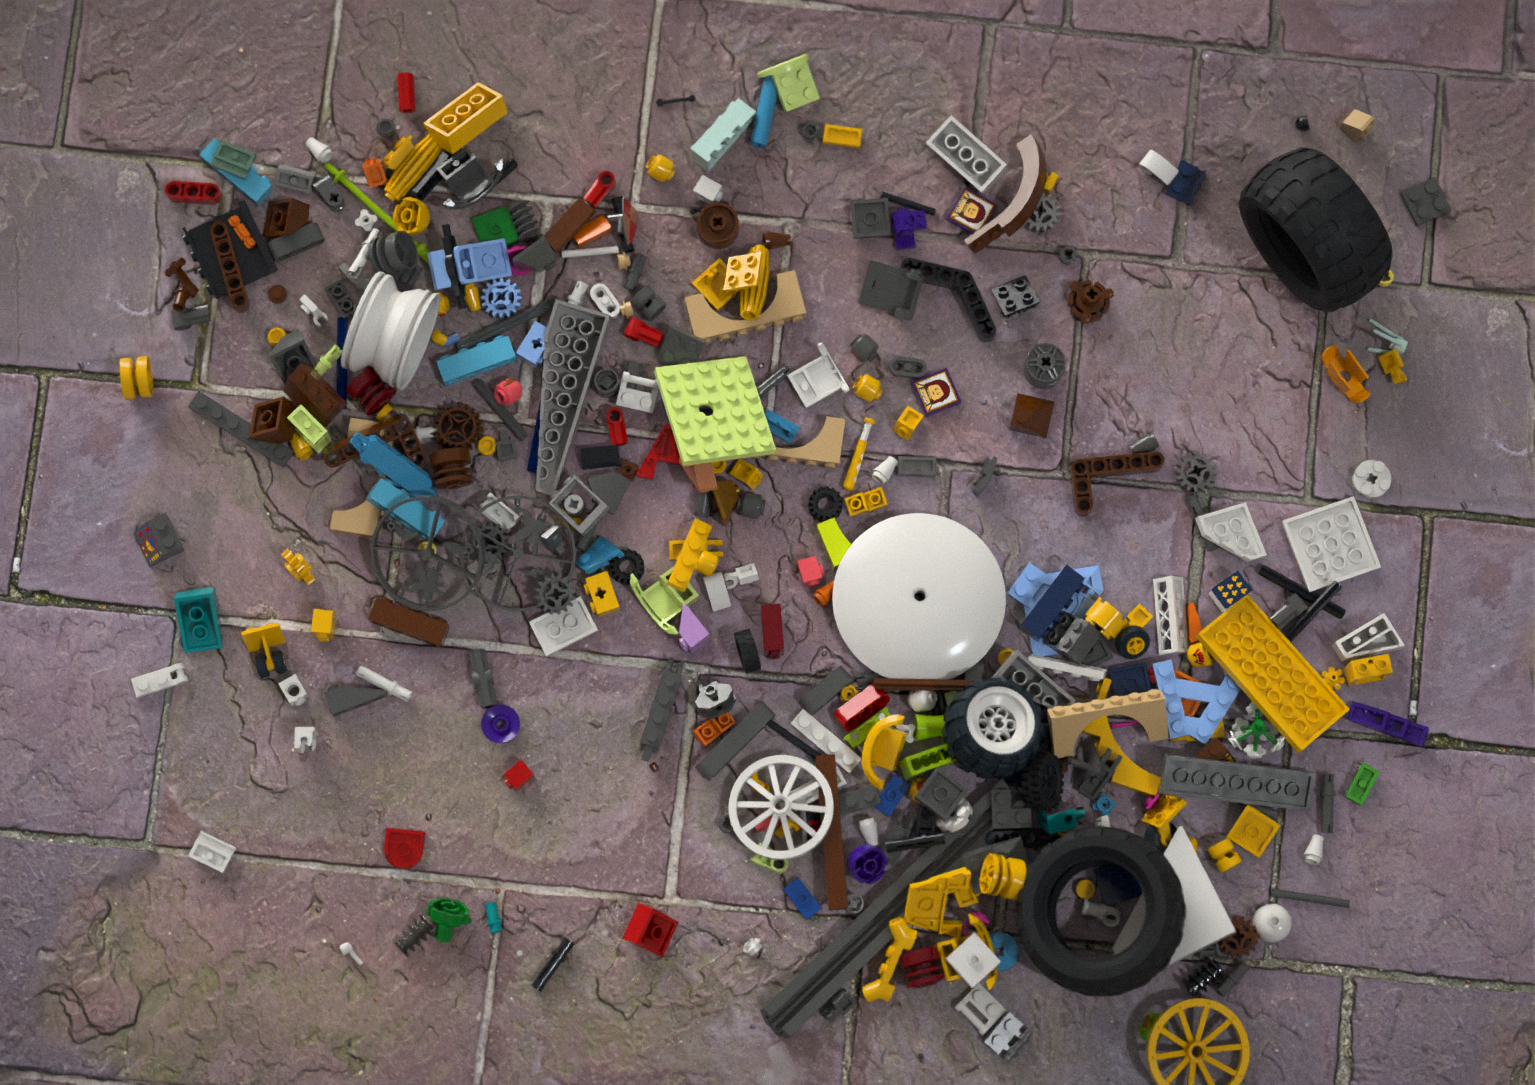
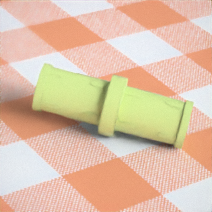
M334 345L325 356L320 358L319 363L314 367L321 376L328 369H331L333 363L342 355L343 350H340L339 346Z

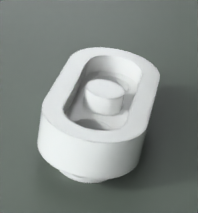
M594 285L590 291L591 299L602 313L611 315L612 319L616 318L620 313L618 301L606 285ZM598 292L604 294L602 297H597ZM613 307L614 311L608 312L607 309Z

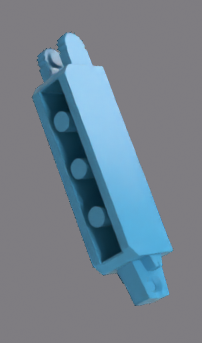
M356 432L350 439V443L358 450L362 462L376 467V472L382 476L387 475L395 486L405 488L411 497L420 495L439 496L437 490L432 486L428 472L377 435L366 437Z

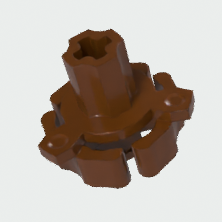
M1090 280L1080 283L1073 281L1069 286L1072 292L1068 300V306L1072 307L1071 315L1081 320L1082 323L1089 324V322L1100 321L1103 314L1108 312L1110 299L1114 297L1113 290L1105 289L1099 282H1095L1091 286ZM1075 296L1076 305L1083 313L1078 312L1077 309L1073 306V298ZM1103 304L1105 305L1103 312H1100L1097 315H1091L1092 313H1096L1097 311H1099Z

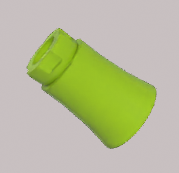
M915 714L914 732L916 741L943 736L944 715Z

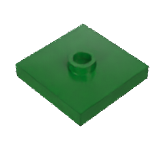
M507 205L471 218L480 243L505 238L506 246L520 242Z

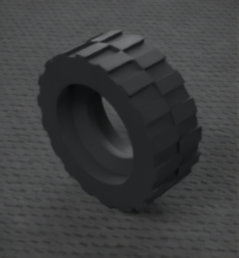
M750 629L734 633L737 651L745 673L761 670L757 647Z

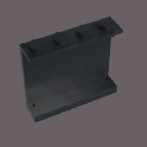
M245 200L238 203L239 208L189 231L185 227L183 228L185 233L182 235L186 246L190 244L193 250L190 252L194 262L198 261L200 268H197L202 279L206 277L208 282L205 285L209 295L214 294L216 299L227 295L228 292L210 232L211 225L215 222H223L229 230L245 286L278 271ZM234 215L239 217L240 223L244 224L251 234L250 237H253L256 241V245L253 248L247 249L245 247L244 241H241L233 230L234 226L231 227L228 223L230 217ZM218 229L215 234L218 236L222 235L225 230ZM224 246L221 248L220 252L226 253L229 251L230 247ZM228 264L225 270L231 271L235 265ZM234 281L230 287L237 288L240 282Z

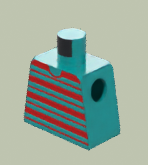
M1061 802L1051 811L1037 810L1038 824L1048 834L1076 828L1077 819L1085 818V810L1083 806L1074 808L1068 802Z

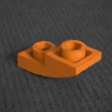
M726 712L715 719H709L692 733L704 748L737 722L729 712Z

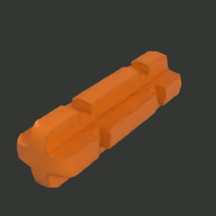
M237 215L230 217L228 223L231 227L234 226L233 230L240 240L244 241L245 247L247 249L253 248L256 245V241L253 237H250L251 234L244 224L240 223L239 217Z

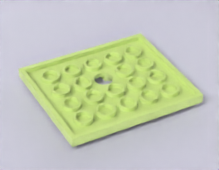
M746 356L655 367L654 373L683 466L775 454L776 447ZM704 405L709 406L713 409V414L706 416L703 412L699 411V408Z

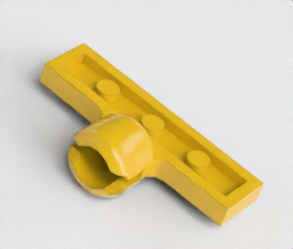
M696 518L693 520L667 585L685 592L694 571H698L706 576L713 574L718 565L719 557L704 548L712 528L711 525Z

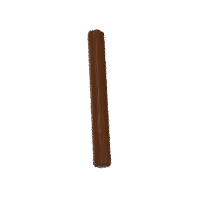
M874 679L875 690L961 691L970 684L969 680Z

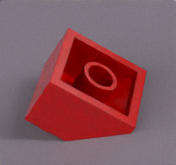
M638 903L622 939L663 958L678 925V921L654 908Z

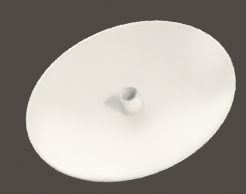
M911 513L888 518L877 523L852 543L837 569L832 599L835 621L844 642L855 657L869 669L891 679L949 680L973 667L992 647L1003 623L1006 591L1003 576L995 557L975 533L946 517L925 513ZM916 593H922L925 596V599L923 601H917L914 595Z

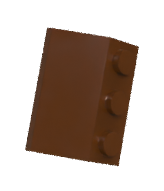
M309 363L300 364L288 377L283 389L298 407L302 405L324 428L348 404Z

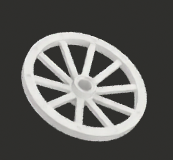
M790 755L769 756L751 764L736 780L729 798V817L737 837L752 852L774 860L797 858L813 850L829 831L834 814L833 795L823 774L811 763ZM774 765H793L795 767L781 794ZM768 767L775 796L750 777L759 770ZM801 768L817 780L815 783L788 797ZM748 783L770 802L738 801L744 784ZM821 787L825 796L826 807L792 802ZM779 801L786 803L782 810L775 808ZM737 808H769L741 828ZM791 809L825 813L819 830L817 832L814 831ZM773 814L761 847L754 843L745 833ZM787 815L812 836L807 843L795 849ZM779 817L781 818L789 849L786 851L768 849Z

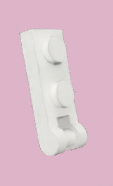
M183 662L132 678L131 681L136 697L140 698L188 682V677L184 674L183 669L185 667ZM176 672L177 678L172 679L171 673Z

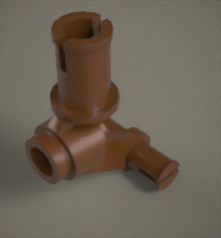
M182 257L172 262L170 267L165 270L167 277L175 274L182 283L180 288L175 291L176 297L173 303V309L179 312L185 309L187 299L190 297L194 298L199 291L181 268L186 264V260Z

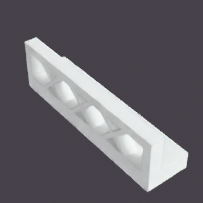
M1168 576L1153 579L1159 655L1187 654L1189 644L1183 577ZM1166 582L1167 589L1162 593L1160 591V583ZM1164 601L1168 603V609L1166 610V612L1162 610V604ZM1166 619L1169 621L1170 627L1168 628L1167 632L1163 628V624L1166 621ZM1167 639L1171 640L1172 649L1165 650Z

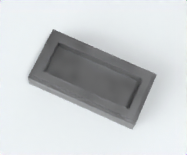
M898 456V476L936 477V457Z

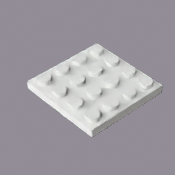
M1354 496L1281 522L1309 592L1328 587L1334 581L1340 583L1381 568Z

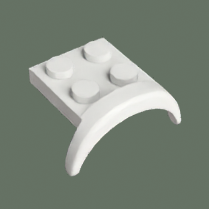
M823 343L817 345L821 354L819 358L787 375L806 409L839 390H842L844 393L850 390Z

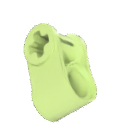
M756 853L750 859L753 863L767 868L776 874H783L788 869L787 860H783L785 862L783 868L777 869L774 867V862L776 861L774 859L761 857Z

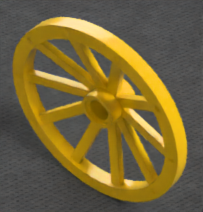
M1203 998L1185 999L1165 1009L1153 1023L1146 1044L1148 1069L1157 1085H1169L1188 1063L1187 1085H1194L1196 1063L1207 1084L1215 1085L1203 1060L1233 1076L1226 1085H1239L1246 1074L1250 1058L1248 1036L1239 1018L1223 1004ZM1202 1006V1012L1193 1040L1183 1009ZM1211 1008L1222 1014L1226 1020L1201 1040L1208 1012ZM1176 1013L1178 1014L1187 1043L1163 1028L1165 1023ZM1229 1025L1233 1026L1239 1044L1206 1047L1209 1042ZM1161 1033L1183 1049L1156 1054L1159 1034ZM1196 1046L1198 1053L1196 1056H1193L1192 1049ZM1240 1050L1236 1070L1207 1055V1053ZM1184 1056L1164 1079L1158 1068L1157 1060Z

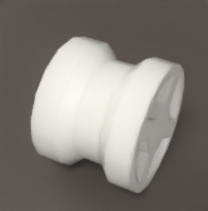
M570 495L564 501L565 510L569 515L578 516L582 513L584 504L580 496Z

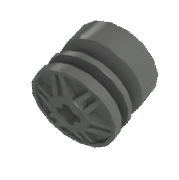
M398 231L374 238L368 247L369 260L376 273L381 271L385 275H391L413 269L418 261L416 244L409 233L405 231Z
M1042 343L1030 350L1025 360L1024 374L1032 386L1039 389H1048L1059 383L1066 365L1065 356L1060 348L1053 344ZM1047 361L1049 362V365H1048V366H1047V365L1042 366V363H1043V362H1044V363L1047 362Z

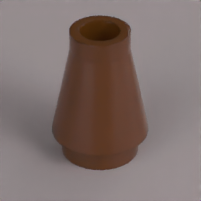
M768 231L763 233V246L768 248V250L791 245L790 234Z

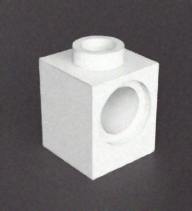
M702 175L693 190V196L707 204L719 203L723 196L722 185Z
M296 674L278 683L291 706H299L306 702L305 698L309 697ZM292 688H299L298 695H290V690Z

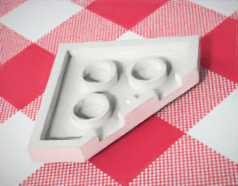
M1246 502L1195 518L1202 537L1246 562L1260 559L1267 555Z

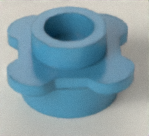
M1104 793L1100 794L1098 801L1093 803V809L1101 812L1102 816H1109V811L1116 806V802L1108 798Z

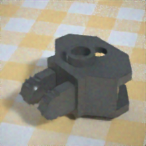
M711 675L706 676L708 685L703 686L700 680L696 681L700 693L695 704L702 718L715 719L730 711L736 702V698L729 684L717 683Z

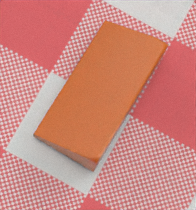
M603 214L587 222L573 238L578 248L612 232V227Z

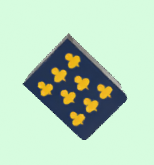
M1236 571L1213 587L1211 592H1209V596L1219 610L1224 613L1247 594L1250 595L1253 590L1240 572Z

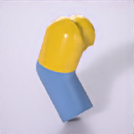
M435 330L432 333L434 343L442 347H448L460 341L457 333L450 336L444 335L439 330Z

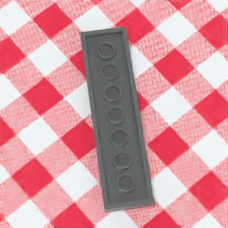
M1165 754L1159 793L1309 811L1316 773Z

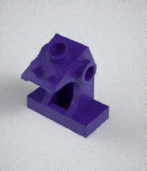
M904 208L897 210V212H892L891 218L897 251L915 248L913 231L927 229L925 211H910Z

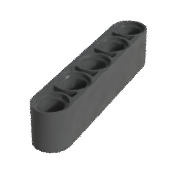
M761 701L695 768L708 781L712 780L776 714Z

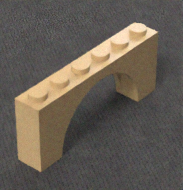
M795 270L776 274V296L768 309L754 321L732 320L719 315L709 306L703 293L684 297L693 335L706 340L705 345H708L713 340L725 341L733 335L740 337L747 335L749 331L761 332L769 326L781 327L785 325V322L792 321L796 323L802 321L806 317V310Z
M826 417L824 427L819 435L802 447L793 449L776 447L775 454L748 458L759 459V457H765L768 461L777 462L780 459L786 460V463L789 464L802 462L810 467H816L817 464L824 465L826 469H835L840 464L845 419Z
M350 418L347 437L379 422ZM382 429L379 435L385 436L389 430ZM399 438L388 442V444L394 448V444L398 442ZM378 475V480L380 478L390 479L387 475ZM367 500L353 509L344 511L333 510L330 530L332 533L372 539L374 530L385 512ZM383 525L381 527L379 535L382 534Z
M1152 689L1143 693H1131L1120 697L1112 696L1109 699H1095L1091 702L1074 703L1063 707L1055 706L1052 709H1047L1050 747L1052 753L1058 758L1074 756V746L1082 730L1094 720L1108 715H1125L1137 720L1144 727L1149 742L1168 739L1166 700L1161 689Z

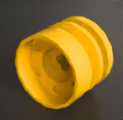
M989 853L981 869L980 891L983 894H991L993 896L1000 894L1002 898L1016 900L1019 890L1023 889L1025 883L1026 864L1024 860L1011 857L1006 860L1005 856Z

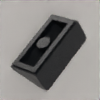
M618 445L580 449L582 470L620 466Z

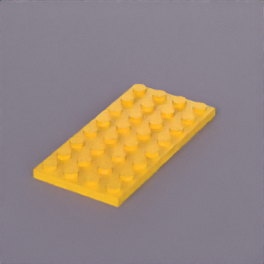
M1248 594L1195 636L1298 754L1350 710Z

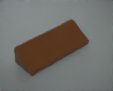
M577 199L544 235L551 248L556 252H560L596 211L583 200Z

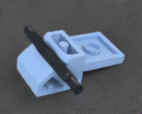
M450 224L442 225L444 249L427 253L434 291L452 288L453 296L457 298L459 310L467 308L464 296H466L465 285L512 276L505 238L456 246L455 236L451 234Z

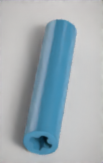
M771 75L764 77L750 139V145L756 148H766L778 93Z

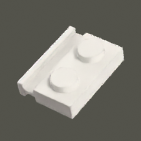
M200 831L188 856L224 873L237 848Z

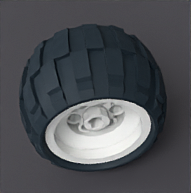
M986 678L981 682L975 681L957 693L948 705L943 720L945 721L942 729L943 741L948 745L947 752L951 759H955L961 765L959 768L966 773L972 772L976 774V777L991 779L992 777L1000 779L1012 776L1027 765V760H1033L1039 751V744L1042 741L1044 730L1043 723H1041L1042 712L1039 705L1036 706L1033 702L1034 696L1028 690L1023 691L1019 688L1018 683L1011 680L1001 681V678ZM980 723L984 725V729L979 727ZM986 735L991 736L992 741L989 740V739L986 737Z

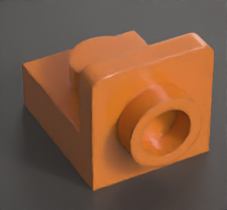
M373 157L365 160L362 167L369 188L388 183L380 159L376 160Z

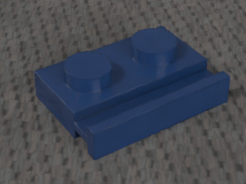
M1181 160L1177 168L1178 174L1168 185L1165 194L1189 206L1206 171H1202L1198 167Z

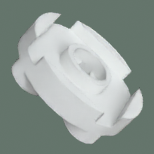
M1364 461L1354 471L1352 477L1353 487L1356 492L1366 496V498H1379L1384 495L1391 485V473L1382 461ZM1369 475L1376 477L1375 484L1367 481Z
M962 798L945 822L938 816H935V823L943 832L945 830L956 832L969 822L968 817L973 813L972 806L965 798Z

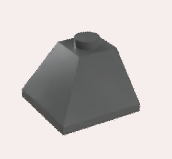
M543 236L513 258V267L535 272L549 271L555 267L557 257L547 239Z
M299 330L282 337L269 354L284 385L288 377L300 364L309 363L313 368L317 365Z

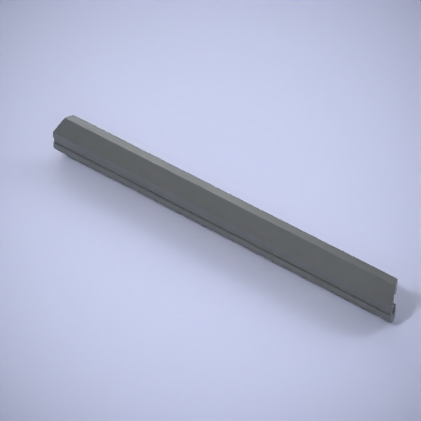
M1002 778L972 807L973 813L968 817L969 822L962 829L956 832L948 830L944 834L945 844L931 846L762 1008L761 1013L764 1022L776 1035L786 1039L790 1038L893 938L888 925L894 918H904L910 884L966 867L963 860L965 852L988 846L985 842V836L987 832L992 830L991 790L1011 789V809L1029 807L1026 801H1024V794L1012 782ZM997 836L991 838V841L993 842Z

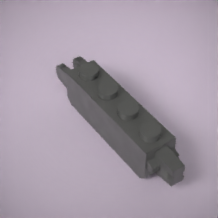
M669 657L665 670L663 669L640 741V749L644 750L641 758L642 761L649 762L652 753L657 754L661 747L681 684V674L685 661L681 660L679 662L677 673L670 671L674 658Z

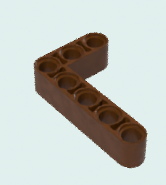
M396 414L358 432L366 437L377 435L386 443L399 438L408 459L421 468L427 463V457L411 422L404 414ZM406 421L404 427H397L398 422ZM382 429L389 430L387 435H379ZM354 435L336 442L323 450L322 457L328 467L340 466L360 456L355 447L351 452L344 451L348 445H352L350 439ZM407 438H414L411 444H405ZM329 454H336L334 460L327 459ZM421 454L420 460H413L414 455Z
M1145 452L1075 460L1070 468L1075 513L1080 517H1085L1090 514L1093 508L1090 479L1158 472L1164 464V456L1160 452ZM1150 459H1158L1160 465H1152ZM1138 460L1141 463V467H1133L1131 461ZM1119 462L1122 468L1117 470L1113 467L1112 463ZM1101 464L1103 470L1100 472L1096 471L1093 465ZM1078 465L1082 466L1084 468V472L1077 473L1074 467ZM1078 484H1083V485H1085L1086 491H1085V492H1080V491H1078V490H1077V485H1078ZM1086 503L1089 509L1083 511L1079 508V504Z

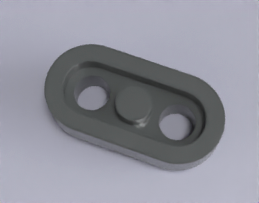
M898 356L890 361L889 370L896 377L920 379L925 376L927 365L921 359ZM901 365L902 369L896 370L895 366ZM919 367L921 371L917 373L914 371V368Z

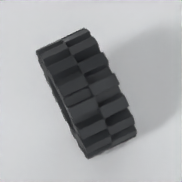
M825 486V488L819 487L818 490L815 489L813 494L810 495L808 509L815 520L818 519L819 522L838 518L842 512L843 499L834 488L831 489L829 486ZM822 498L831 499L833 502L832 509L829 511L820 510L818 507L819 500Z
M622 549L621 551L625 555L622 558L616 556L611 559L610 572L616 582H620L622 585H630L632 573L637 580L642 578L645 568L644 561L637 551ZM625 560H630L635 565L634 571L630 574H624L620 570V564Z

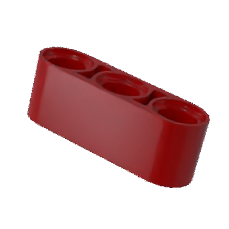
M171 181L165 187L169 200L175 203L215 205L222 199L219 187L213 183ZM173 189H179L176 195H171L170 192ZM198 190L195 196L189 195L190 191ZM209 192H217L214 197H208Z
M872 684L839 707L834 713V718L844 730L851 731L889 703L890 696L884 690H875L874 684Z

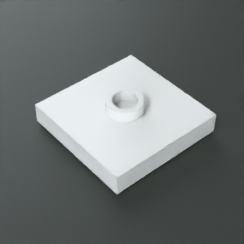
M975 932L945 959L971 989L1001 962Z

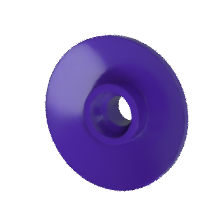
M495 705L484 713L481 720V728L484 735L490 741L506 743L517 735L520 728V720L518 714L511 707ZM499 722L505 723L503 728L497 727Z

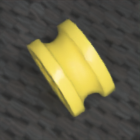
M1389 270L1386 273L1388 275L1385 281L1381 280L1378 285L1382 287L1389 286L1394 279L1393 272Z

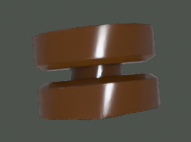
M715 202L708 204L698 215L697 232L700 240L712 249L727 248L734 243L739 229L737 213L731 206L725 203Z

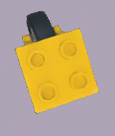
M1170 794L1161 796L1155 806L1149 809L1141 819L1148 826L1144 839L1154 845L1163 855L1177 831V828L1170 821L1187 804L1186 800Z

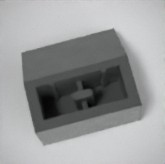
M1064 611L1043 643L1067 660L1080 665L1101 633L1090 622Z

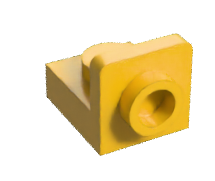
M907 406L897 420L893 432L909 440L924 415Z
M742 459L737 461L729 473L731 477L746 484L751 490H754L760 484L763 474L757 467Z

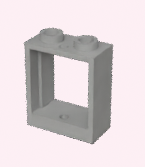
M574 475L565 480L563 483L564 487L560 491L552 494L549 504L577 531L585 536L611 508ZM577 485L599 504L580 525L558 506Z

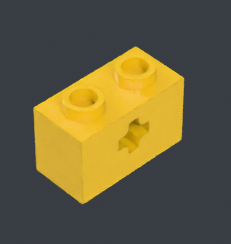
M607 571L585 578L587 584L583 586L586 595H591L593 602H590V607L593 613L597 612L598 617L620 610ZM598 591H602V593H605L604 598L600 599V597L597 596Z
M314 609L311 632L315 638H318L317 641L329 642V639L334 640L337 616L334 611Z

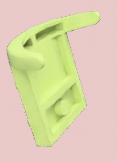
M803 54L757 73L759 78L772 76L784 112L820 99L807 63L809 60L808 54Z

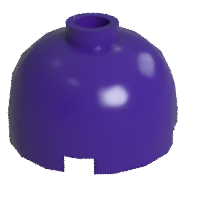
M863 844L856 847L848 857L849 872L860 883L872 884L877 882L884 875L885 865L888 864L886 854L880 848L871 844Z

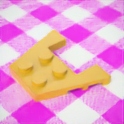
M970 870L910 884L904 914L906 923L926 930L929 928L941 935L952 936L953 939L960 938L961 921L943 920L948 890L969 889Z

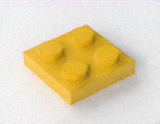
M1247 804L1226 837L1260 858L1281 825Z

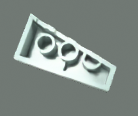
M740 98L735 102L732 101L727 106L723 115H720L714 124L690 148L691 160L706 172H709L755 119L756 111Z

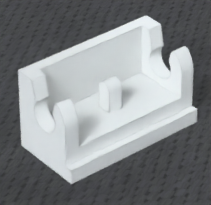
M490 492L486 497V501L480 504V509L498 498ZM498 502L482 512L494 524H500V529H505L506 534H509L521 521L520 517L503 502Z
M295 727L294 748L298 753H304L305 745L309 747L312 745L311 749L315 751L316 738L319 736V732L315 727Z

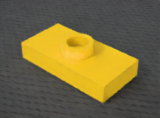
M825 124L823 144L860 149L862 129Z

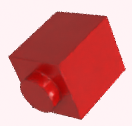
M521 759L503 774L506 778L503 781L510 790L514 788L518 791L535 776Z

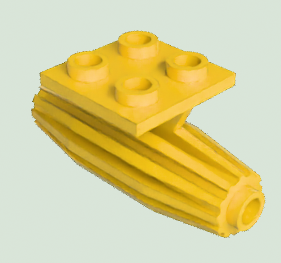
M430 133L415 146H413L411 141V135L406 138L403 136L394 145L396 150L394 152L391 150L382 160L384 163L383 169L394 170L384 188V196L391 202L401 200L441 153L443 148L438 145Z
M760 244L751 247L749 254L729 257L724 291L740 289V315L749 321H754L760 316L766 299L770 274L769 251Z

